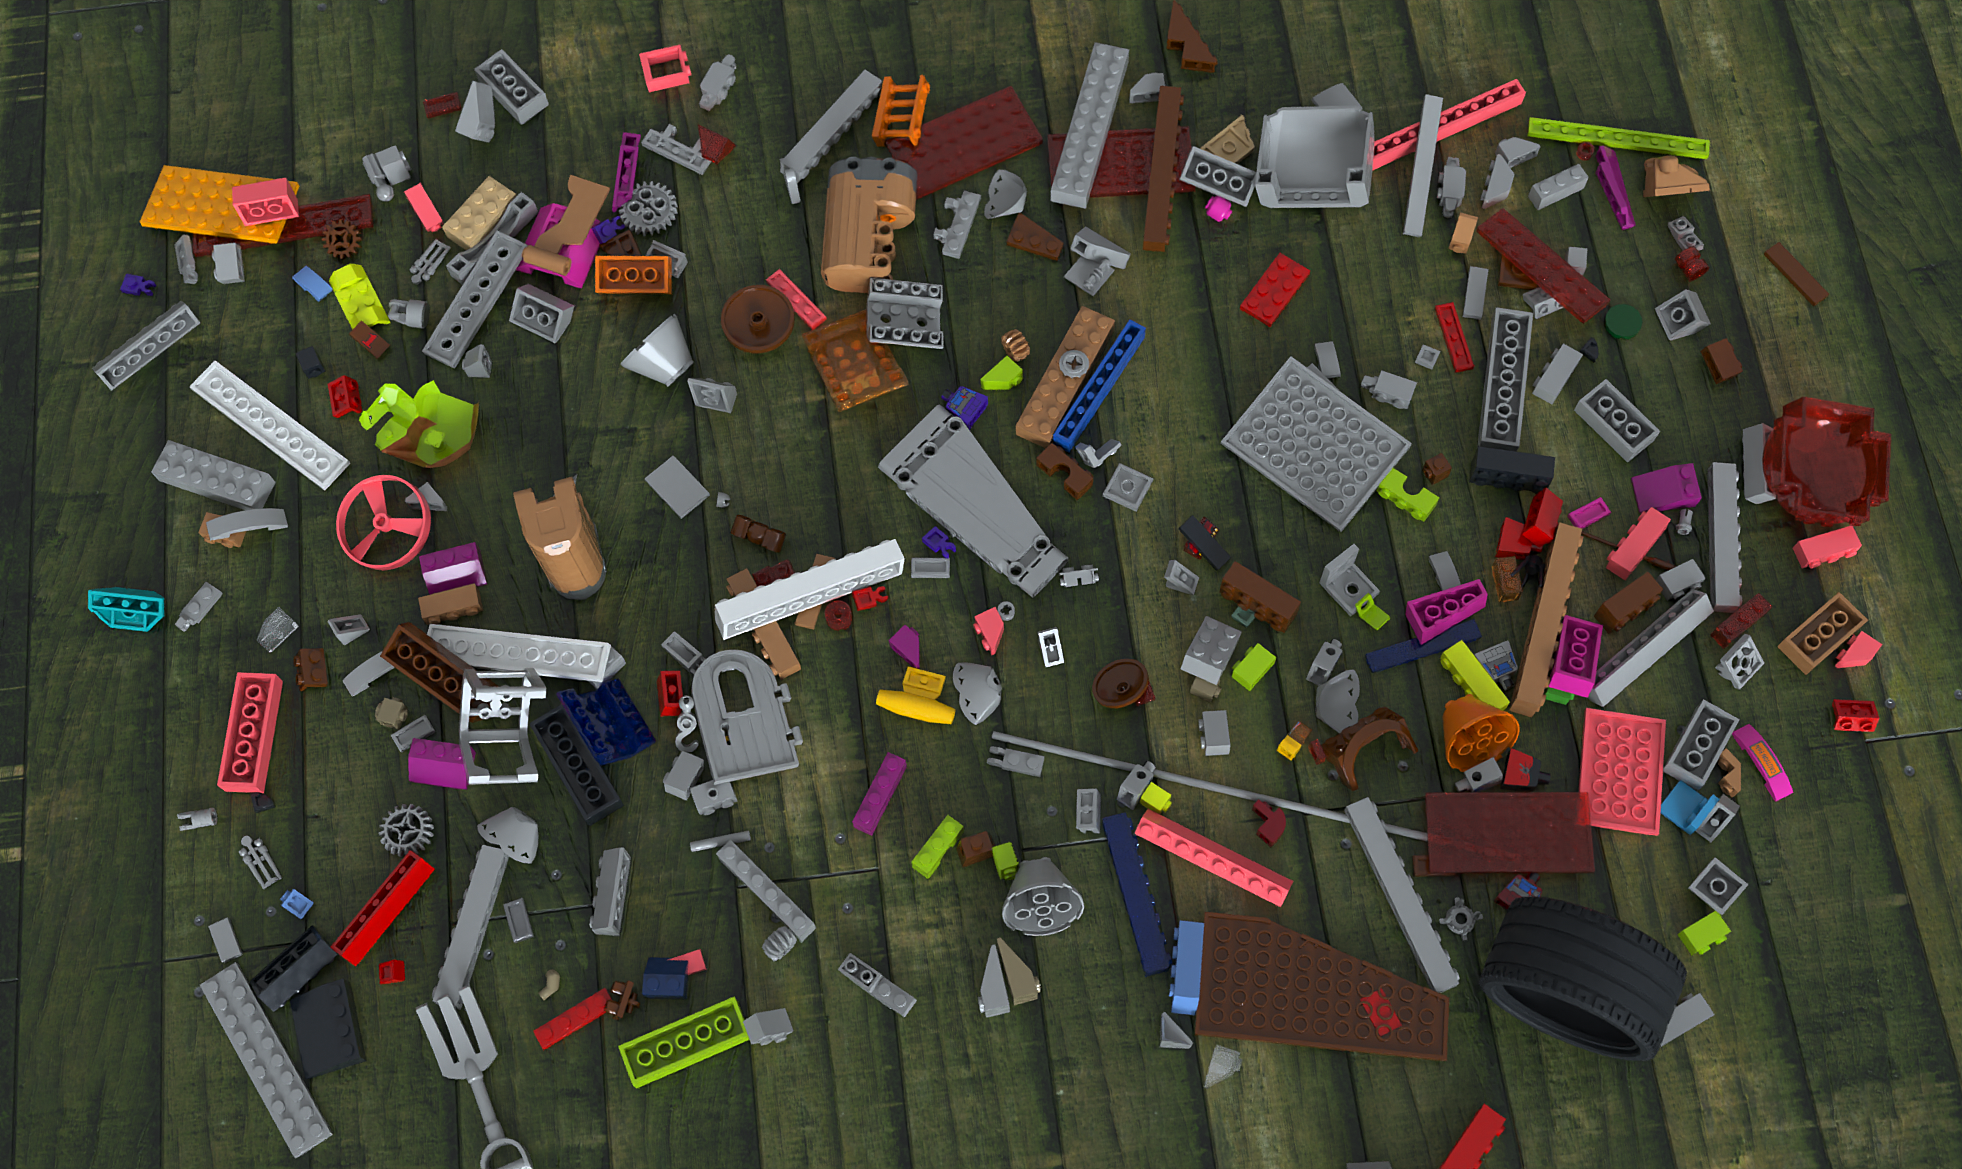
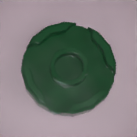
M1618 304L1611 307L1606 313L1604 325L1608 333L1614 338L1630 339L1639 333L1643 321L1637 309L1630 305Z

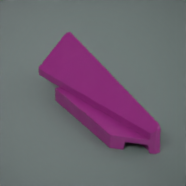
M623 132L612 212H616L620 206L632 199L639 152L638 145L641 139L640 134Z
M1603 145L1599 146L1595 155L1599 166L1595 173L1621 229L1625 230L1635 227L1616 152Z

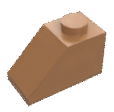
M1460 212L1449 245L1450 250L1456 253H1467L1478 217Z

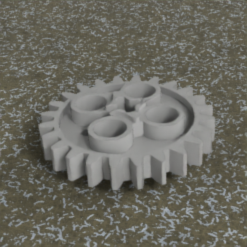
M644 181L643 186L637 183V188L633 189L632 199L620 206L621 220L624 222L625 227H629L631 232L635 230L637 235L641 231L644 236L647 232H650L651 236H653V231L660 234V228L666 230L665 225L671 226V220L676 219L674 214H677L676 207L678 206L675 196L672 195L671 190L667 191L666 186L661 188L659 182L656 186H654L653 181L649 185Z

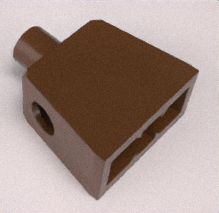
M984 831L961 839L956 850L962 867H966L992 858V848L996 846L989 832Z

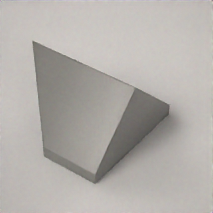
M1165 1012L1162 1013L1160 1018V1047L1189 1049L1193 1042Z

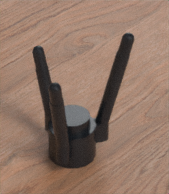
M1527 555L1525 560L1510 574L1513 577L1525 566L1527 573L1518 589L1519 593L1522 592L1530 575H1535L1538 572L1539 588H1543L1546 564L1537 555Z

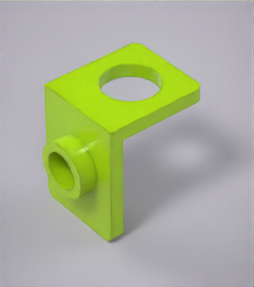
M1369 593L1355 604L1359 617L1375 630L1380 629L1390 620V616L1374 604ZM1368 600L1367 605L1361 609L1362 604Z

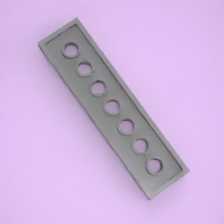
M499 231L495 232L423 348L422 352L425 355L455 369L523 259L522 252L528 246L527 244ZM502 251H508L507 256L499 257ZM493 266H499L496 272H490ZM483 281H489L487 287H481ZM474 296H480L478 302H472ZM465 311H471L469 317H462ZM456 326H461L460 332L453 333V329ZM445 342H452L449 348H443Z

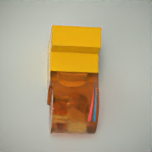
M1298 721L1279 744L1277 751L1292 761L1312 729Z

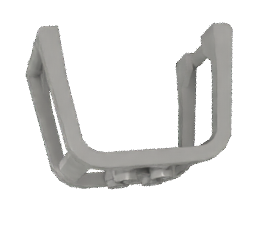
M525 668L521 671L464 670L459 717V745L468 785L538 781V772L527 735L530 698H546V686L534 668ZM522 677V686H483L479 678ZM512 698H520V707H509L507 703H501L500 699L510 701ZM470 699L489 702L490 706L487 703H481L478 708H470ZM511 715H519L518 728L468 730L469 716H479L481 719H488L490 717L507 719ZM519 742L524 765L516 769L517 775L490 776L488 769L474 765L469 743Z

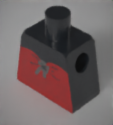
M1511 748L1506 756L1500 789L1533 792L1537 787V783L1548 785L1551 774L1540 771L1541 760Z

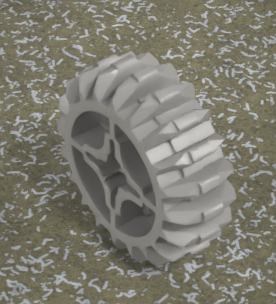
M402 804L401 809L395 806L394 813L388 811L390 816L388 818L383 817V821L386 823L379 825L383 830L379 832V836L383 837L380 841L382 844H386L384 848L387 851L390 850L392 855L398 854L399 857H403L410 850L418 855L419 848L425 850L424 843L430 844L427 838L433 837V833L430 832V830L434 829V826L430 824L432 818L427 817L428 813L422 811L420 806L415 808L413 804H410L409 807L406 804ZM414 817L419 819L421 829L414 827ZM392 832L399 834V844L394 843Z

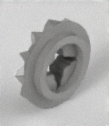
M1078 350L1067 351L1060 358V370L1065 376L1080 378L1081 375L1086 374L1089 368L1088 357ZM1074 359H1076V364L1079 366H1076L1074 370H1072V365L1070 364H1072Z

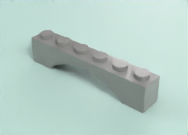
M519 193L509 203L495 228L481 242L464 252L458 253L446 265L451 277L463 285L495 232L499 231L512 238L515 237L538 214L535 202L524 193Z
M731 840L716 853L719 860L753 891L801 942L816 929L815 924Z

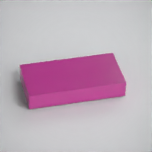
M1600 497L1569 513L1567 517L1574 527L1584 529L1609 516L1611 511Z

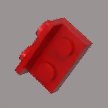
M343 375L328 383L334 417L340 418L351 411L356 413L362 412L357 380Z
M1833 700L1832 707L1836 717L1834 730L1875 731L1879 715L1874 701Z

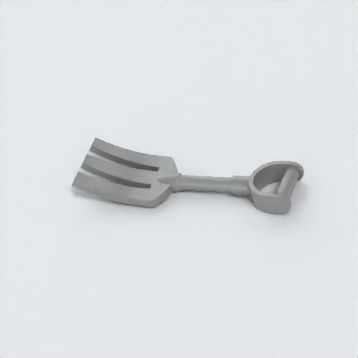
M470 984L459 988V994L474 1030L480 1053L476 1054L449 994H445L437 999L459 1059L457 1063H455L428 1004L425 1003L416 1007V1012L430 1041L442 1075L451 1079H467L472 1087L489 1141V1145L482 1153L481 1169H490L489 1162L492 1154L504 1145L516 1146L522 1158L498 1169H534L526 1148L519 1142L505 1137L501 1123L496 1118L486 1090L482 1072L491 1065L498 1052Z

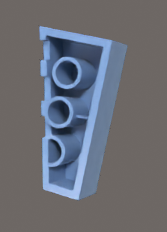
M1180 921L1179 927L1174 929V940H1177V946H1173L1172 958L1176 960L1175 965L1171 967V977L1174 978V984H1170L1169 996H1172L1171 1013L1196 1015L1200 993L1204 923Z

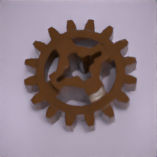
M339 219V224L332 221L333 226L327 225L328 231L322 232L326 235L325 238H321L322 241L326 242L323 248L328 249L327 253L333 254L335 258H338L339 255L340 259H345L346 256L352 258L351 253L357 254L356 248L362 247L358 244L359 241H363L362 238L358 237L361 231L356 230L357 226L351 225L349 221L344 223V220ZM339 228H346V229H343L342 231H338V230H337V229H339ZM342 248H346V249H347V250H345V251H338V250H341Z

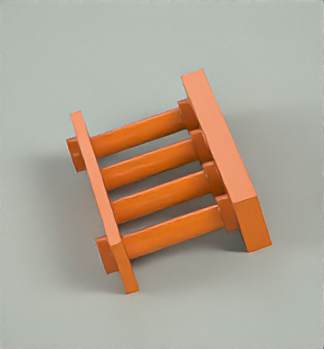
M920 75L919 84L896 85L891 76L884 77L872 132V138L878 147L884 146L885 139L888 137H909L914 146L917 145L918 138L921 136L920 128L927 93L930 92V84L926 81L924 75ZM897 92H917L915 99L894 100ZM894 107H914L912 114L891 115ZM891 122H911L908 130H888V125Z

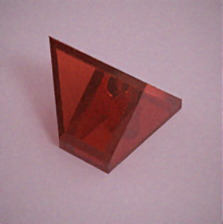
M698 124L702 157L715 164L719 163L736 145L728 138Z

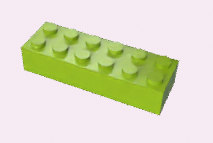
M735 996L618 1046L632 1085L639 1088L748 1041L749 1037L743 1023L745 1018Z

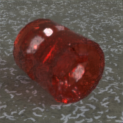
M1696 246L1685 249L1675 258V262L1680 269H1684L1683 273L1688 281L1700 278L1710 268L1704 259H1700L1701 254Z

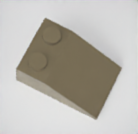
M997 938V948L1014 1005L1038 999V992H1040L1038 977H1033L1032 971L1001 938Z

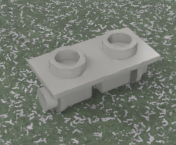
M1093 564L1083 565L1081 570H1074V567L1062 568L1063 572L1058 573L1063 575V578L1060 579V585L1064 587L1077 586V578H1081L1082 585L1094 584L1095 581H1099L1098 573L1094 574V570H1098V568H1093Z

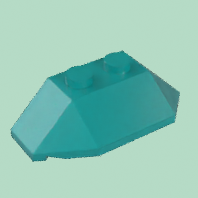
M121 587L89 589L88 609L94 612L110 628L147 632L164 617V597L155 591Z

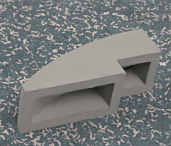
M675 631L661 644L693 677L698 667L705 660L698 650Z

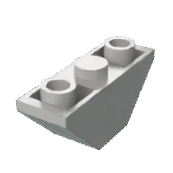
M1497 154L1495 161H1491L1489 171H1492L1491 176L1487 175L1485 186L1488 187L1487 190H1483L1480 199L1483 201V209L1507 199L1515 174L1500 154Z

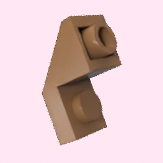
M1726 748L1722 751L1717 763L1728 774L1718 784L1725 794L1733 798L1741 791V763Z

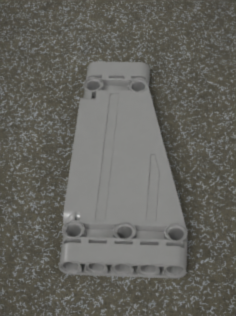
M937 405L879 463L878 468L897 483L899 489L905 490L913 502L948 531L953 529L957 533L955 535L957 539L995 571L1005 574L1012 584L1018 585L1032 598L1067 563L1069 558L1050 543L1049 538L1039 527L964 424L963 420L953 416L941 405ZM954 426L960 427L958 430L951 429ZM927 452H934L933 455H926ZM902 477L909 478L907 481L900 480ZM1039 544L1046 545V548L1039 549L1037 546ZM1015 570L1021 572L1017 576L1012 574V572Z

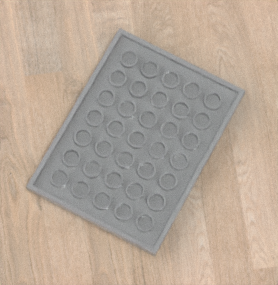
M1291 356L1221 441L1223 446L1340 532L1344 530L1382 480L1412 445L1407 439Z

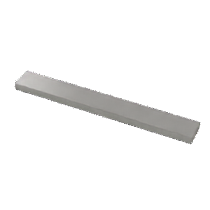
M1427 94L1423 99L1403 234L1421 237L1423 232L1443 98Z

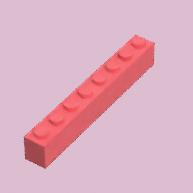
M1147 809L1136 829V835L1279 907L1282 906L1293 883L1292 880L1150 809Z

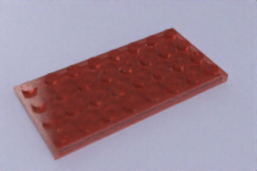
M1009 86L921 125V136L918 138V143L915 146L909 137H893L885 141V145L893 159L903 161L917 170L916 199H919L1043 143V138L1012 86Z
M1181 126L1180 136H1176V140L1179 141V150L1175 151L1174 156H1178L1177 167H1173V171H1176L1175 182L1171 183V187H1175L1174 193L1195 191L1194 185L1180 180L1183 166L1191 150L1189 126ZM1155 128L1108 131L1089 198L1149 194ZM1068 133L1048 134L1051 188Z
M1588 792L1425 793L1429 873L1595 872Z

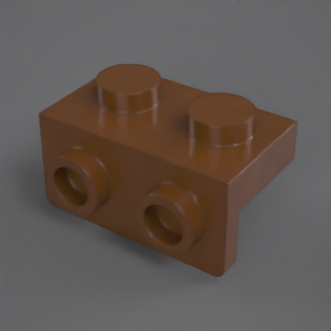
M300 649L293 659L294 667H297L295 680L296 685H299V690L304 691L306 687H326L328 681L324 649Z

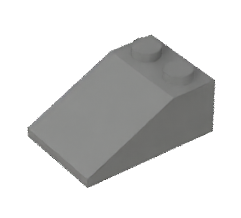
M472 81L455 131L475 140L490 142V139L494 136L495 128L492 86Z
M688 378V384L696 406L727 413L732 412L737 396L735 386L728 382L719 383L710 378Z
M991 945L980 990L981 996L978 997L980 1012H985L986 1018L1010 1012L996 945Z

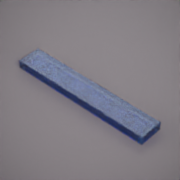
M1475 619L1452 626L1422 645L1418 638H1414L1367 653L1365 658L1371 672L1375 673L1447 650L1461 640L1466 644L1481 639L1482 635Z

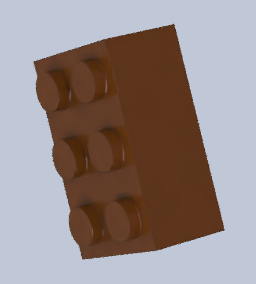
M1646 572L1602 603L1594 618L1600 625H1603L1608 634L1614 630L1619 632L1626 626L1625 623L1629 620L1633 622L1641 615L1640 613L1643 610L1648 611L1656 605L1655 602L1661 598L1659 595L1663 588L1649 572Z

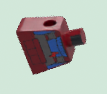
M1529 871L1525 878L1518 874L1493 902L1508 910L1514 899L1540 897L1543 890L1536 886L1540 876L1534 871Z

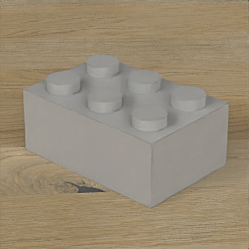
M1206 616L1185 654L1181 670L1217 685L1237 646L1242 631Z

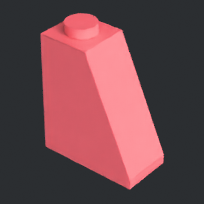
M419 183L406 190L405 196L427 232H436L441 229L443 220L422 185Z

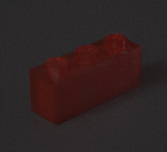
M1758 593L1722 622L1711 633V636L1725 649L1772 609V606Z

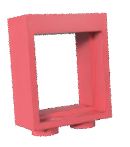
M680 45L639 54L649 92L690 83L688 76H691L689 65L685 66V62L688 61L686 51H682ZM680 60L682 72L658 78L652 77L651 65Z

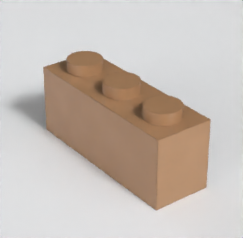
M475 583L418 598L421 616L427 625H437L441 621L457 620L461 616H473L483 611L480 591Z

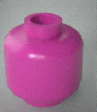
M1218 195L1212 196L1205 206V209H1207L1206 214L1217 222L1223 219L1227 220L1232 213L1230 209L1231 202Z

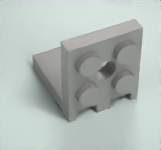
M1355 544L1351 545L1325 566L1319 582L1350 617L1357 612L1355 604L1367 593L1371 594L1372 599L1380 593V590L1354 564L1359 551ZM1347 587H1356L1357 593H1349ZM1368 600L1362 604L1361 608L1368 603Z

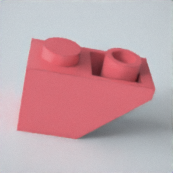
M996 607L974 616L975 623L973 624L977 635L981 634L983 638L981 642L986 651L989 650L991 655L996 653L1004 631V623Z
M1863 631L1857 636L1853 634L1846 643L1849 645L1846 650L1842 649L1837 655L1838 662L1835 667L1864 666L1872 660L1882 644Z

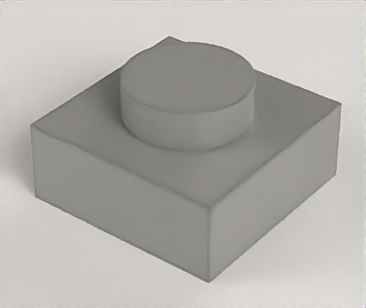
M1423 344L1415 363L1432 370L1440 351Z

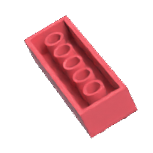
M237 672L217 786L225 792L264 793L283 681L276 674Z

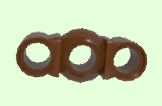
M739 514L736 515L730 532L737 537L748 539L750 542L774 552H781L787 535L780 530L769 528L763 523L755 522V520Z

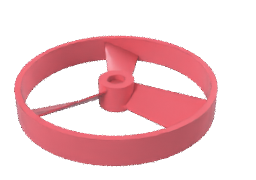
M391 475L373 476L355 485L344 497L336 520L338 540L345 553L355 562L375 570H391L410 562L425 545L431 526L429 505L421 491L413 484ZM382 481H399L409 486L420 501L423 519L392 518L387 514ZM361 491H364L375 515L373 518L375 529L351 550L345 535L346 515L355 497ZM393 529L418 537L412 549L397 561L385 565H370L361 561L380 531L389 532Z

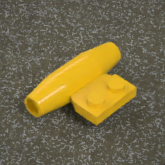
M909 666L903 680L904 692L880 689L876 699V705L896 714L925 722L952 724L956 709L936 701L941 695L945 676Z

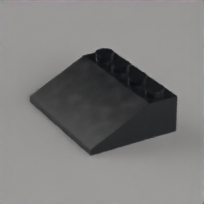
M344 978L323 984L290 1000L306 1080L367 1061L350 982Z

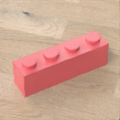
M1653 507L1647 513L1645 511L1642 512L1637 519L1639 521L1637 526L1635 524L1631 526L1627 532L1629 536L1627 538L1623 537L1617 545L1619 547L1618 550H1612L1607 557L1609 562L1606 568L1625 581L1671 521L1670 518Z

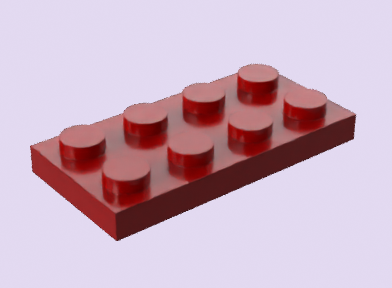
M1279 253L1242 302L1240 310L1271 327L1309 276L1310 270Z

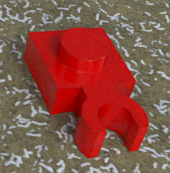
M871 587L853 591L852 596L857 611L876 607V601L886 602L888 596L882 597L879 594L885 591V587H878L876 591H872Z

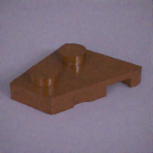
M631 230L599 244L600 248L610 256H642Z

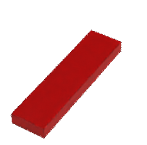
M1454 303L1436 305L1434 309L1455 373L1472 370L1474 368L1473 360Z

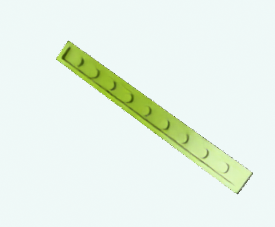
M1531 117L1528 121V137L1603 145L1707 159L1709 156L1710 140Z

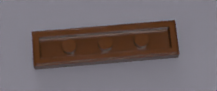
M1780 242L1765 251L1764 255L1813 307L1829 296V293Z

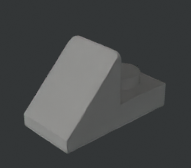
M1169 561L1164 576L1167 579L1166 587L1194 595L1199 577L1178 561Z

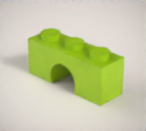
M1393 468L1379 484L1376 491L1379 492L1381 497L1393 501L1398 508L1405 509L1411 513L1415 519L1424 522L1437 505L1439 497L1424 487L1416 495L1407 494L1403 489L1407 476Z
M947 815L912 860V868L929 879L940 865L945 852L950 847L953 848L963 835L964 826Z

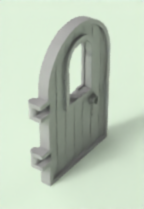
M725 650L705 659L695 672L691 687V697L694 700V709L714 785L797 768L799 762L794 746L802 745L803 739L799 726L789 729L783 703L790 702L791 700L787 683L778 686L770 667L762 659L746 651ZM736 669L742 672L747 680L754 707L742 712L735 713L733 711L727 713L718 676L721 671L725 672ZM782 692L781 697L775 698V693ZM722 728H726L728 730L727 735L729 738L730 745H727L726 738L724 735L725 731ZM794 735V739L787 742L786 736Z

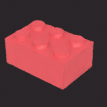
M287 178L232 187L233 206L245 226L299 217L298 199Z

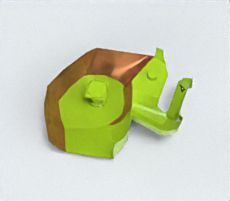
M434 380L423 385L414 398H411L396 384H384L378 390L380 394L367 411H363L359 419L361 426L368 430L386 412H392L394 416L378 432L375 446L383 453L421 467L434 468L445 466L470 450L476 431L479 402L473 405L443 394L439 391Z

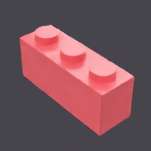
M1851 525L1798 541L1793 550L1801 568L1810 567L1812 569L1826 561L1833 563L1843 556L1846 558L1852 557L1857 554L1862 544Z

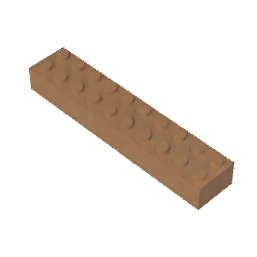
M1559 522L1554 532L1555 537L1549 543L1545 559L1543 588H1538L1509 707L1511 712L1533 717L1535 712H1539L1540 707L1544 705L1546 695L1543 693L1550 682L1548 673L1553 668L1554 659L1552 656L1556 652L1559 643L1556 639L1563 627V623L1560 622L1567 610L1565 602L1566 599H1569L1571 593L1569 585L1575 576L1574 564L1576 565L1579 559L1577 551L1581 547L1584 536H1581L1582 528Z

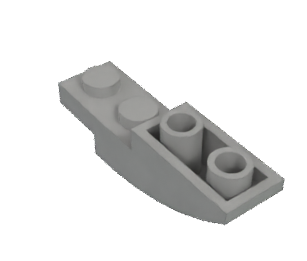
M849 953L838 968L851 981L904 1018L917 1001L851 953Z

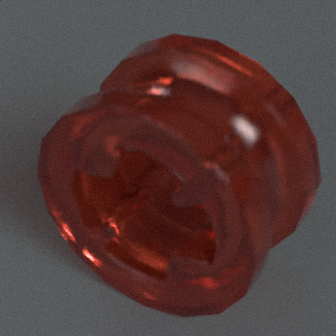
M1582 142L1576 153L1581 160H1589L1595 149L1593 144Z

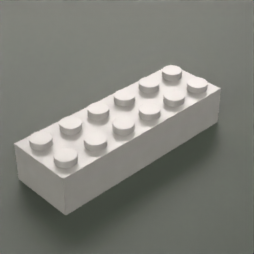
M170 440L167 441L151 471L160 482L243 510L262 509L276 483L268 473Z

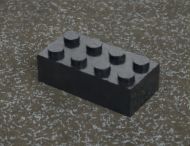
M1478 446L1471 461L1469 482L1479 486L1492 485L1495 488L1506 487L1513 488L1515 491L1527 490L1538 494L1543 489L1548 488L1554 478L1555 457Z

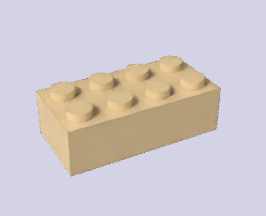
M488 176L442 226L447 238L465 250L474 247L495 228L509 203L517 195Z

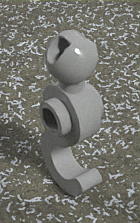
M685 695L679 700V707L683 712L677 718V726L680 731L676 735L675 743L680 751L689 753L696 750L699 742L694 740L688 745L682 742V738L689 735L697 724L696 716L691 712L694 700L691 696Z

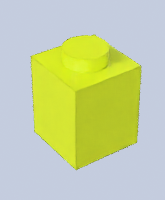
M1151 782L1141 796L1140 804L1161 815L1163 811L1166 813L1172 804L1170 802L1171 794Z

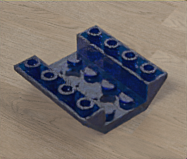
M619 678L604 681L598 690L577 695L572 688L556 693L592 756L600 766L631 758L656 742V739Z

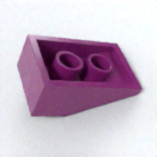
M1693 463L1674 465L1631 478L1639 513L1643 511L1647 513L1651 507L1657 511L1696 507L1702 498Z

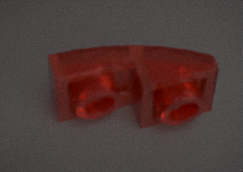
M786 559L773 567L768 565L752 575L757 587L767 586L777 579L784 580L795 573L791 561Z

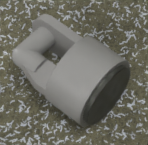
M393 299L389 302L390 311L388 318L390 320L406 324L408 327L424 329L427 326L430 315V307L427 301Z

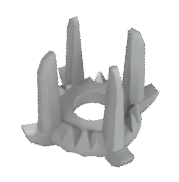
M1457 897L1455 898V906L1447 911L1446 918L1439 919L1440 924H1447L1448 928L1454 933L1460 934L1462 940H1467L1466 934L1473 929L1475 920L1483 919L1480 911L1473 913L1470 908L1463 905L1464 900ZM1459 913L1464 914L1467 919L1466 923H1457L1455 916Z

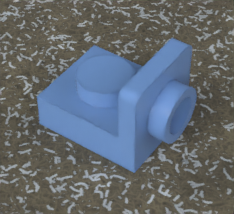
M295 889L287 890L280 898L282 901L280 906L300 919L304 917L314 903Z

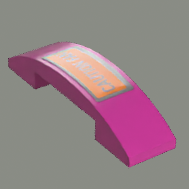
M1750 724L1732 733L1740 748L1742 750L1745 749L1767 782L1764 785L1776 802L1792 794L1791 784L1782 765L1762 736Z

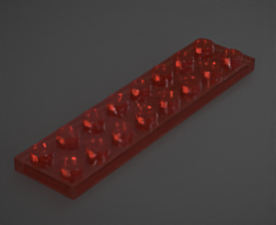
M1504 208L1477 227L1476 232L1581 323H1586L1609 304L1610 299Z

